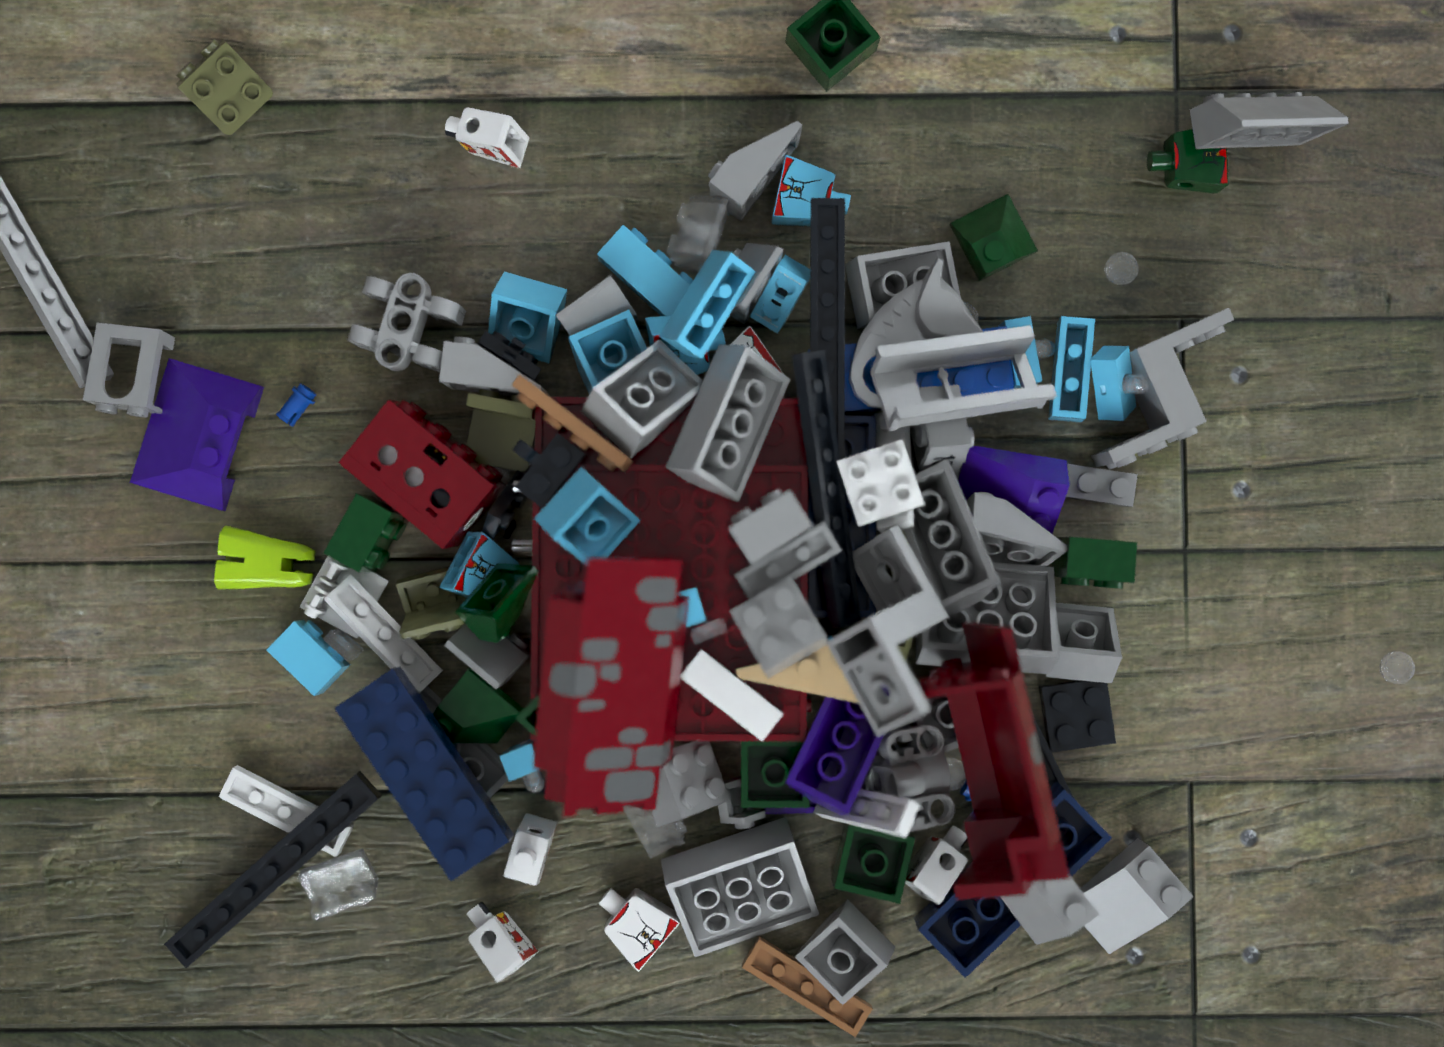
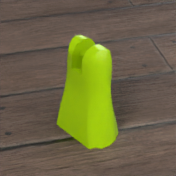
M230 526L223 527L219 534L217 552L218 555L226 556V560H217L214 583L217 589L295 588L312 584L313 573L299 570L292 571L293 559H296V561H315L316 550L303 544L272 538L248 530Z

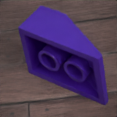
M973 446L969 449L966 462L962 464L957 478L965 500L975 492L991 493L996 498L1005 499L1051 534H1053L1070 486L1067 460Z

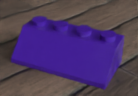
M883 685L885 694L891 698L889 690ZM825 696L785 783L809 800L841 816L849 814L884 734L876 736L859 703Z

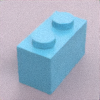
M305 620L294 621L273 642L267 651L313 696L323 694L350 664L345 660L347 657L346 653L334 643L328 644L321 637L323 632L315 623L310 620L307 622Z

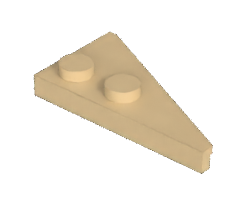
M828 645L770 678L766 676L759 663L736 669L739 679L859 703Z

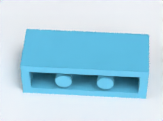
M622 225L597 253L599 261L660 316H672L692 284L693 279L683 271L680 274L675 272L670 267L672 261L662 251L657 250L654 253L645 245L648 240L636 228L630 231Z
M712 250L659 337L683 354L702 359L756 271L732 252Z
M1061 316L1057 322L1051 383L1057 396L1055 399L1050 400L1048 420L1082 422L1086 419L1091 371L1090 359L1092 358L1095 319Z

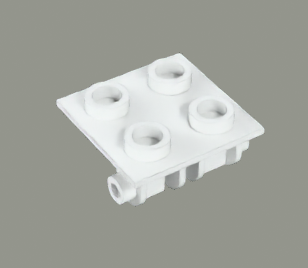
M903 439L837 461L858 527L925 505Z
M327 556L300 608L305 610L304 614L314 619L318 617L347 634L358 638L359 635L324 598L347 577L352 575L378 602L389 580L374 572L358 573Z

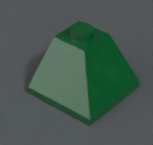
M1009 194L949 224L979 282L1038 252Z
M497 563L455 613L479 640L498 643L510 633L511 626L519 618L538 570L535 566Z
M469 668L437 706L433 715L452 743H498L524 708L500 688L495 689L474 670Z

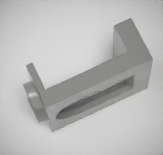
M97 323L83 401L96 405V411L108 414H117V409L127 410L128 415L147 418L148 413L162 414L163 409L153 405L162 349L173 350L175 337L160 329ZM111 345L141 347L132 391L123 398H111L105 389Z

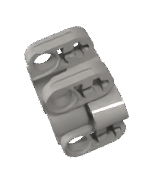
M415 273L403 274L398 278L396 284L367 276L362 293L370 299L381 300L388 304L379 331L352 324L347 341L365 350L375 352L376 360L391 371H402L409 366L411 361H414L422 367L440 372L442 351L419 344L427 317L430 315L436 321L443 319L462 326L466 310L456 302L438 296H431L432 292L428 283ZM411 285H421V292L418 296L407 295V290ZM409 315L411 318L410 326L406 330H398V320L402 316ZM390 351L400 358L396 362L389 363L387 354Z
M902 725L885 733L860 788L908 798L919 804L914 823L909 831L949 823L954 816L955 805L949 794L951 786L950 770L942 750L944 745L942 732L933 725L913 727ZM924 731H928L933 738L932 746L928 750L923 749L920 743V737ZM896 741H909L907 747L900 748ZM936 799H940L944 806L943 814L939 818H935L931 813V805Z

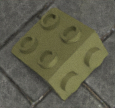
M224 39L219 43L212 40L200 52L204 57L195 66L189 62L177 73L176 76L180 80L176 85L224 134L232 135L272 97L273 92Z
M480 389L479 395L468 393L466 406L473 409L467 446L478 455L475 461L479 464H489L494 467L526 472L530 468V463L521 458L512 449L520 439L532 448L534 447L535 407L531 410L516 398L517 395H512L510 401L499 399L498 392Z
M449 567L397 580L396 587L405 611V617L399 630L402 639L411 637L412 640H419L429 636L434 631L444 629L445 632H451L463 626L464 622L455 612L467 598L439 587Z

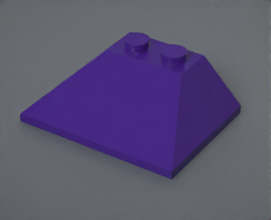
M169 358L154 406L163 409L162 414L151 413L130 483L226 511L235 480L227 478L245 417L255 418L264 387Z

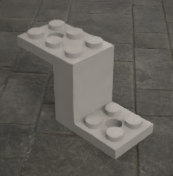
M1229 308L1130 352L1135 398L1150 430L1091 455L1096 468L1107 465L1108 469L1111 470L1116 467L1125 466L1137 460L1136 453L1138 456L1147 453L1151 454L1167 447L1168 445L1165 440L1171 443L1198 433L1196 426L1207 421L1176 353L1225 332L1226 330L1223 325L1234 320Z
M898 525L889 528L852 552L854 568L879 613L826 642L877 737L931 711L928 702L896 645L949 617ZM886 564L891 568L893 577L888 575L885 569ZM883 685L889 690L891 698L885 694Z

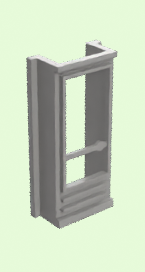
M1031 325L877 346L875 349L877 357L870 373L888 431L897 430L898 427L1033 407H1037V409L1043 408L1047 400L1055 399L1057 394L1053 384L1037 386L1026 356V351L1035 338ZM1012 360L1021 388L957 398L953 397L947 379L948 372L944 369ZM938 370L937 376L942 381L947 399L923 402L914 373Z

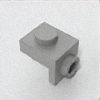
M741 776L724 781L730 801L718 805L721 823L734 824L735 829H745L755 826L754 821L766 817L765 810L741 808Z

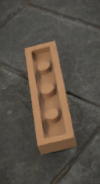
M519 374L511 384L520 392L516 396L518 400L531 410L536 405L546 412L543 416L544 420L557 430H560L562 426L569 429L573 433L569 439L585 451L591 446L599 452L600 455L596 460L612 472L616 467L626 472L633 463L625 454Z
M758 936L742 963V968L854 1037L857 1036L873 1009L871 1004L856 995L842 1005L796 958Z

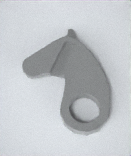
M937 258L924 279L900 291L885 303L861 333L850 365L849 382L854 395L868 407L882 409L878 395L869 390L863 379V370L867 361L877 356L875 351L877 346L983 332L959 294L941 278L944 260Z

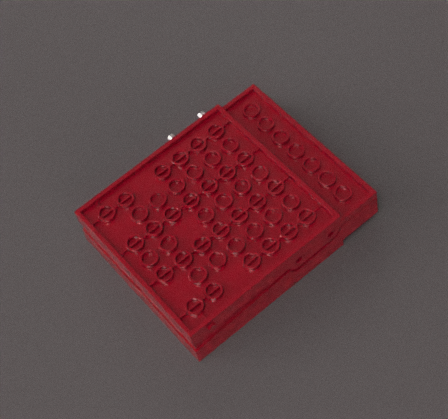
M550 397L621 451L581 412L588 397ZM782 398L739 501H733L693 485L666 468L694 401L651 443L630 458L633 463L626 472H623L618 467L613 472L596 460L600 455L599 452L591 446L586 451L569 439L573 434L569 429L562 426L560 430H557L543 419L546 412L536 405L535 450L541 454L556 434L559 433L586 454L562 487L582 467L641 520L607 558H672L683 560L679 592L697 587L707 620L686 627L681 674L701 649L735 676H737V668L759 663L730 613L732 609L749 600L734 574L749 566L750 563L728 529L734 525L731 521L732 517L748 507L752 513L763 507L760 502L761 499L777 489H780L782 494L790 490L808 518V468L798 398ZM513 481L512 485L516 486L519 481ZM515 487L512 488L513 492H520ZM534 502L532 507V540L512 541L514 545H532V547H512V550L532 552V566H535L538 570L532 585L531 700L540 691L548 598L562 592L563 588L575 587L578 582H585L587 567L555 541L534 519L542 510ZM806 572L794 582L807 602ZM681 679L674 741H761ZM741 679L783 712L782 717L763 741H805L807 736V712H811L812 702L811 699H807V692ZM530 732V740H535L536 737Z

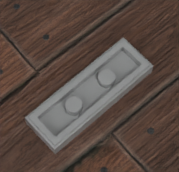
M822 521L734 575L750 600L790 576L793 580L842 550L825 521Z

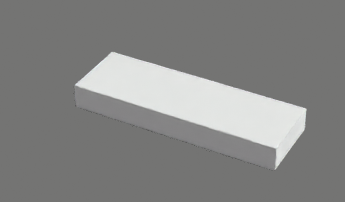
M702 649L681 674V679L761 741L765 739L783 715L782 711Z

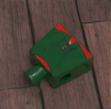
M1193 129L1173 133L1164 141V151L1148 152V171H1164L1165 185L1168 188L1217 194L1229 185L1227 148L1196 149Z

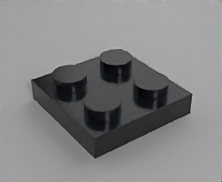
M1078 680L1039 686L1046 740L1052 753L1116 744L1107 683Z

